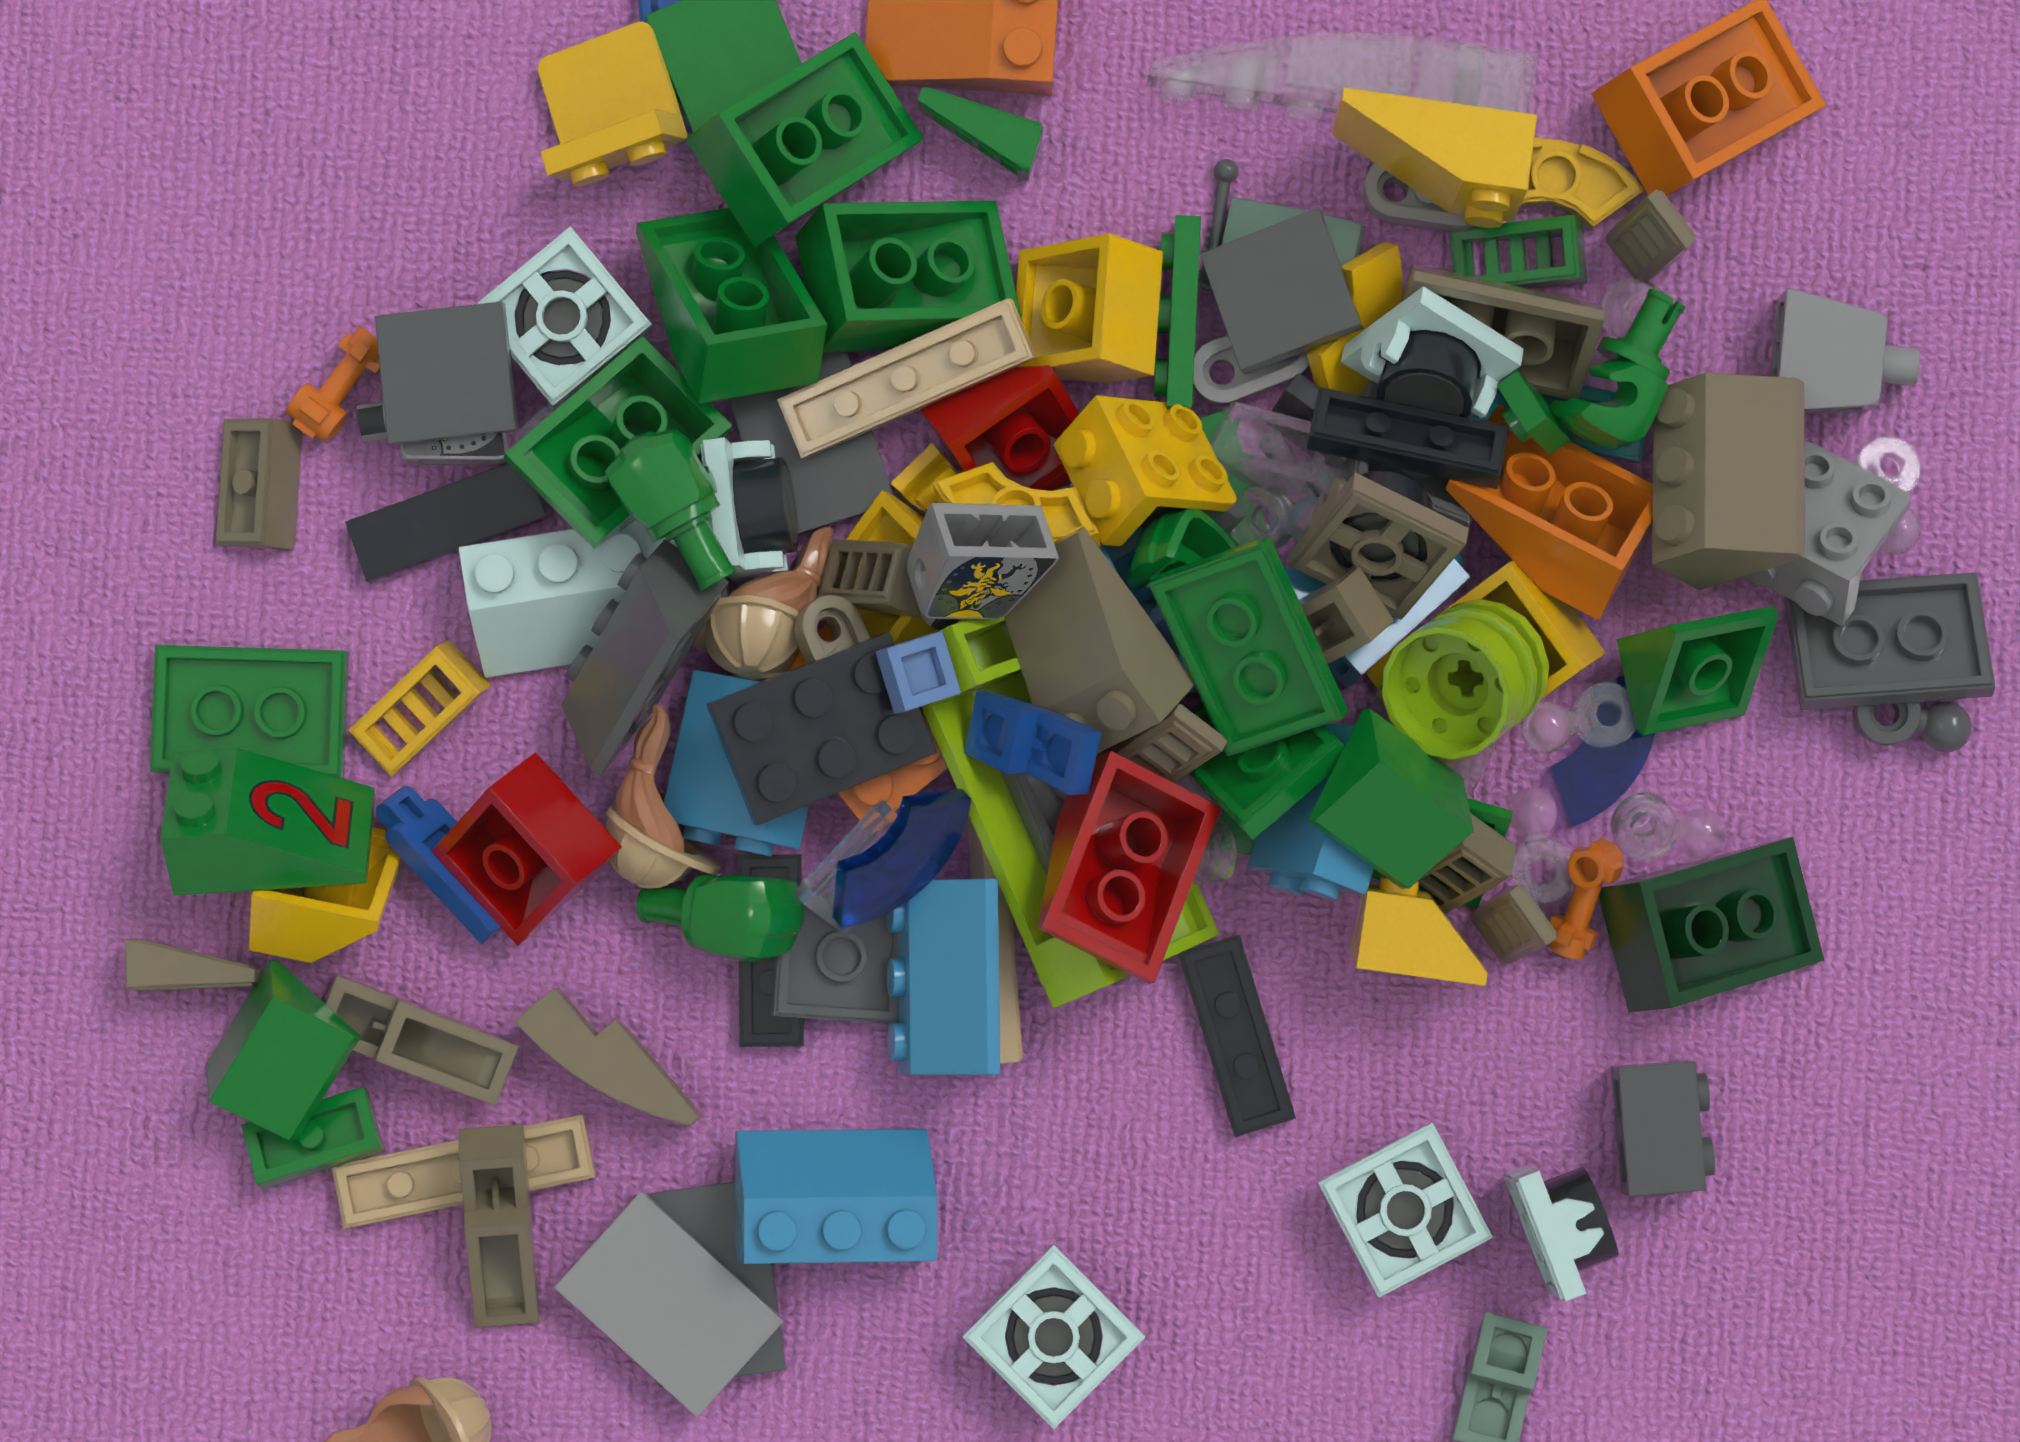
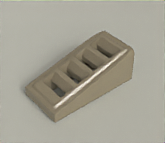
M1656 189L1609 231L1606 236V242L1638 283L1645 284L1677 261L1696 241V235L1662 190L1658 191Z
M833 539L817 599L826 595H836L849 600L857 609L919 618L921 612L907 572V560L913 546L885 541Z
M1177 704L1161 723L1101 751L1099 755L1113 751L1174 783L1222 752L1227 740L1183 705Z
M1471 814L1474 832L1418 880L1422 887L1434 894V896H1430L1444 914L1491 890L1512 874L1516 845L1473 814ZM1463 856L1464 858H1466L1467 860H1469L1471 863H1473V865L1471 866L1470 864H1468L1467 862H1465L1463 859H1461V857ZM1448 865V866L1451 867L1453 870H1455L1456 872H1458L1460 875L1457 876L1455 873H1453L1452 871H1450V870H1449L1448 868H1446L1445 866ZM1430 874H1433V875L1436 876L1438 879H1440L1441 881H1443L1444 883H1446L1447 886L1444 887L1443 885H1441L1440 883H1438L1436 880H1434L1433 878H1431L1429 875H1430ZM1418 887V891L1426 892L1422 888Z
M1514 885L1505 887L1478 908H1475L1470 915L1473 924L1498 959L1503 963H1512L1557 939L1555 935L1558 933L1524 886Z
M134 938L125 940L126 987L130 988V991L254 987L264 971L257 969L254 965L145 939Z

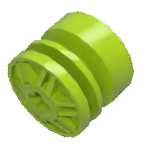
M1476 599L1455 604L1394 647L1383 669L1382 697L1389 719L1393 725L1415 741L1427 755L1452 760L1477 755L1537 709L1547 690L1549 661L1542 638L1526 617L1503 603Z

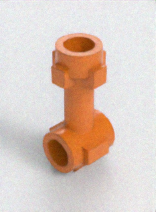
M360 325L353 335L347 332L339 342L338 346L346 354L321 388L318 390L311 384L306 383L295 394L286 408L285 413L294 419L292 424L313 440L318 437L327 444L338 434L349 417V413L339 406L366 369L377 375L380 372L377 338Z
M1600 838L1592 842L1589 847L1581 846L1572 851L1568 861V872L1570 878L1575 883V887L1565 916L1556 914L1550 919L1551 925L1558 933L1555 935L1557 939L1548 944V947L1553 952L1570 959H1583L1587 950L1595 947L1599 933L1589 927L1603 883H1612L1620 879L1624 867L1623 855L1614 843Z

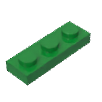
M1176 215L1174 232H1162L1161 251H1163L1162 270H1172L1171 295H1160L1157 333L1169 334L1168 359L1156 358L1154 396L1166 397V407L1180 404L1182 407H1188L1191 410L1201 216Z

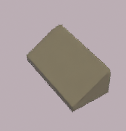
M224 419L215 545L291 550L294 548L302 431L292 424L293 422L278 419Z

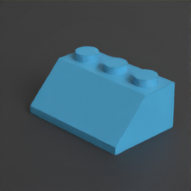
M998 879L912 880L896 882V894H889L886 902L887 929L889 933H898V958H890L887 965L888 994L890 997H899L898 1023H890L888 1028L887 1046L890 1061H898V1074L1000 1075Z
M928 1129L735 1131V1260L743 1264L937 1261V1191Z

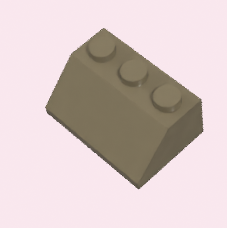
M1411 264L1401 302L1424 286L1524 349L1521 366L1500 380L1498 384L1518 370L1543 395L1567 400L1570 398L1579 399L1605 320L1606 311L1600 304L1574 299L1569 296L1517 287L1503 282H1494L1451 273L1442 269Z
M1703 373L1670 384L1653 420L1652 565L1697 590H1702L1804 559V382L1797 378Z

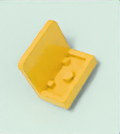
M639 21L545 56L540 60L538 73L560 142L559 145L540 151L547 176L571 180L573 186L592 184L607 178L610 175L608 169L630 162V165H641L658 160L667 155L666 148L682 143L688 137L669 72L654 30L648 23Z
M1096 395L1053 444L1073 486L1077 488L1088 513L1099 531L1102 545L1122 546L1157 506L1226 512L1236 502L1237 498L1228 481L1227 472L1218 461L1202 429L1201 420L1190 408L1183 407L1180 404L1166 407L1167 402Z

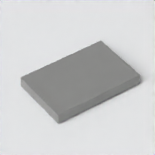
M643 1190L640 1191L554 1287L696 1417L706 1409L785 1320Z

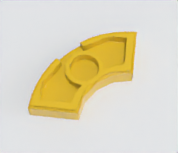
M1534 137L1528 190L1520 207L1524 205L1550 204L1574 213L1586 226L1593 229L1642 194L1645 189L1622 165L1592 147L1562 140Z
M1382 242L1342 265L1364 329L1306 352L1314 384L1318 388L1323 387L1359 395L1367 382L1371 381L1341 363L1343 347L1401 303L1403 275L1398 244Z
M993 462L933 482L934 494L938 503L1041 506L1054 542L1084 526L1098 547H1101L1099 531L1076 487L1054 491L1030 489L1006 478Z

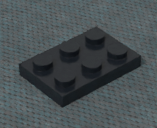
M884 632L706 704L753 825L763 824L937 753L919 707L896 714L893 712L875 653L877 650L895 645L890 632Z

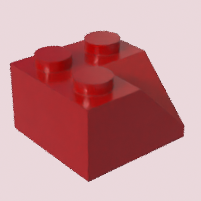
M535 752L492 784L432 852L513 942L519 946L589 883L618 853L622 846Z

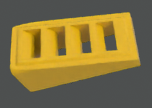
M447 640L437 645L348 731L392 777L467 710L491 685L451 641ZM437 667L461 691L460 695L456 696L434 671ZM420 683L445 708L441 713L437 714L415 690ZM400 701L425 726L421 732H418L395 707ZM384 718L407 743L402 750H399L378 728L376 723L380 719Z

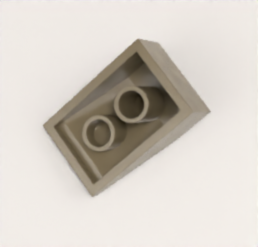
M1083 526L1054 542L1059 560L1004 618L1032 704L1101 731L1097 751L1099 753L1161 723L1195 684L1186 667Z

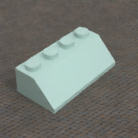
M635 520L595 549L575 529L459 547L468 611L485 678L568 666L572 664L586 644L594 648L599 639V636L591 631L594 623L612 599L620 603L626 590L617 585L622 574L638 553L648 558L663 542L665 537L653 543L647 532L648 529L638 520ZM674 540L669 541L670 543H672L673 545H675V546L677 547V545H676V543L674 542ZM729 584L720 598L728 597L730 594Z

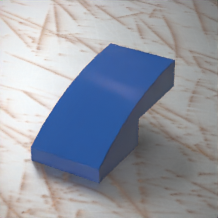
M976 691L964 753L1005 774L1027 773L1069 795L1088 794L1102 732L1064 715L1024 701L988 691Z

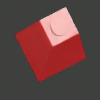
M1049 365L1013 368L920 409L961 472L993 462L1006 478L1030 489L1054 491L1070 480L1053 444L1080 413L1056 373Z

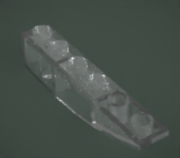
M1340 33L1286 36L1217 46L1151 62L1147 87L1159 88L1158 96L1161 98L1180 102L1196 101L1197 94L1222 97V106L1243 111L1259 110L1260 103L1285 106V115L1307 120L1322 119L1323 112L1336 113L1344 87L1530 114L1539 54L1405 35Z

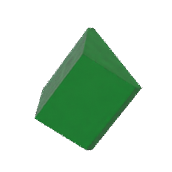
M1772 606L1668 625L1616 639L1635 728L1643 736L1745 715L1779 613Z
M1371 709L1362 710L1308 819V822L1401 889L1412 887L1474 832L1463 777L1435 756L1427 755L1415 741Z
M270 960L259 977L258 983L249 993L206 1063L208 1101L287 1140H297L361 1036L278 960Z

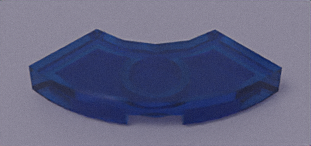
M1624 675L1589 687L1592 713L1586 735L1570 756L1549 767L1569 828L1588 821L1615 803L1635 781L1652 748L1655 733L1642 736L1635 728Z
M963 789L903 796L896 820L885 835L861 854L837 861L832 918L840 928L856 926L888 914L918 894L940 872L955 850L968 819L971 798Z

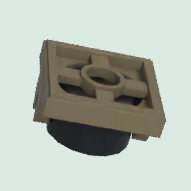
M1371 471L1361 475L1354 473L1346 482L1335 476L1331 483L1329 495L1322 492L1310 520L1309 530L1292 549L1289 566L1325 584L1360 566L1390 615L1402 620L1467 544L1469 528L1433 511L1432 500L1424 487L1410 477L1390 471Z

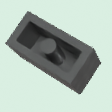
M1688 1060L1611 1066L1621 1194L1626 1196L1706 1191L1705 1176L1715 1174V1155L1712 1138L1702 1137L1700 1112L1709 1111L1710 1108L1709 1085L1706 1073H1697L1696 1061Z

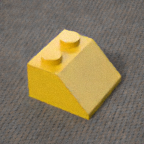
M1111 233L1020 250L1016 295L1021 313L1020 318L1037 358L1018 367L1049 365L1059 380L1112 383L1154 376L1163 251Z

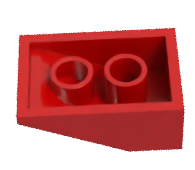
M1113 751L1096 756L1089 793L1067 794L1058 817L1038 929L1148 984L1155 983L1221 807Z

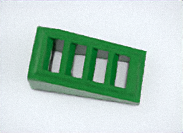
M927 86L925 89L921 88L918 105L919 110L925 116L1018 177L1029 181L1043 138V126H1041L1040 122Z
M1575 215L1502 223V226L1496 228L1475 226L1470 230L1462 232H1450L1453 273L1494 282H1503L1527 289L1587 284L1583 224ZM1562 237L1564 266L1553 267L1551 238ZM1525 239L1536 240L1538 269L1527 270ZM1509 240L1512 272L1501 273L1499 241ZM1484 242L1486 275L1475 276L1472 243Z

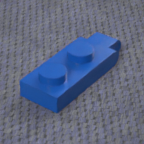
M409 786L401 787L376 807V814L388 829L385 834L387 843L482 945L502 929L432 852L457 823L452 815L437 800L430 798L424 801Z

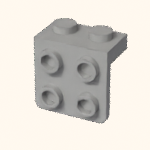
M1804 442L1805 558L1745 576V578L1757 586L1768 587L1795 601L1803 610L1812 615L1823 616L1843 626L1855 609L1861 572L1908 511L1910 495L1906 490L1812 442Z

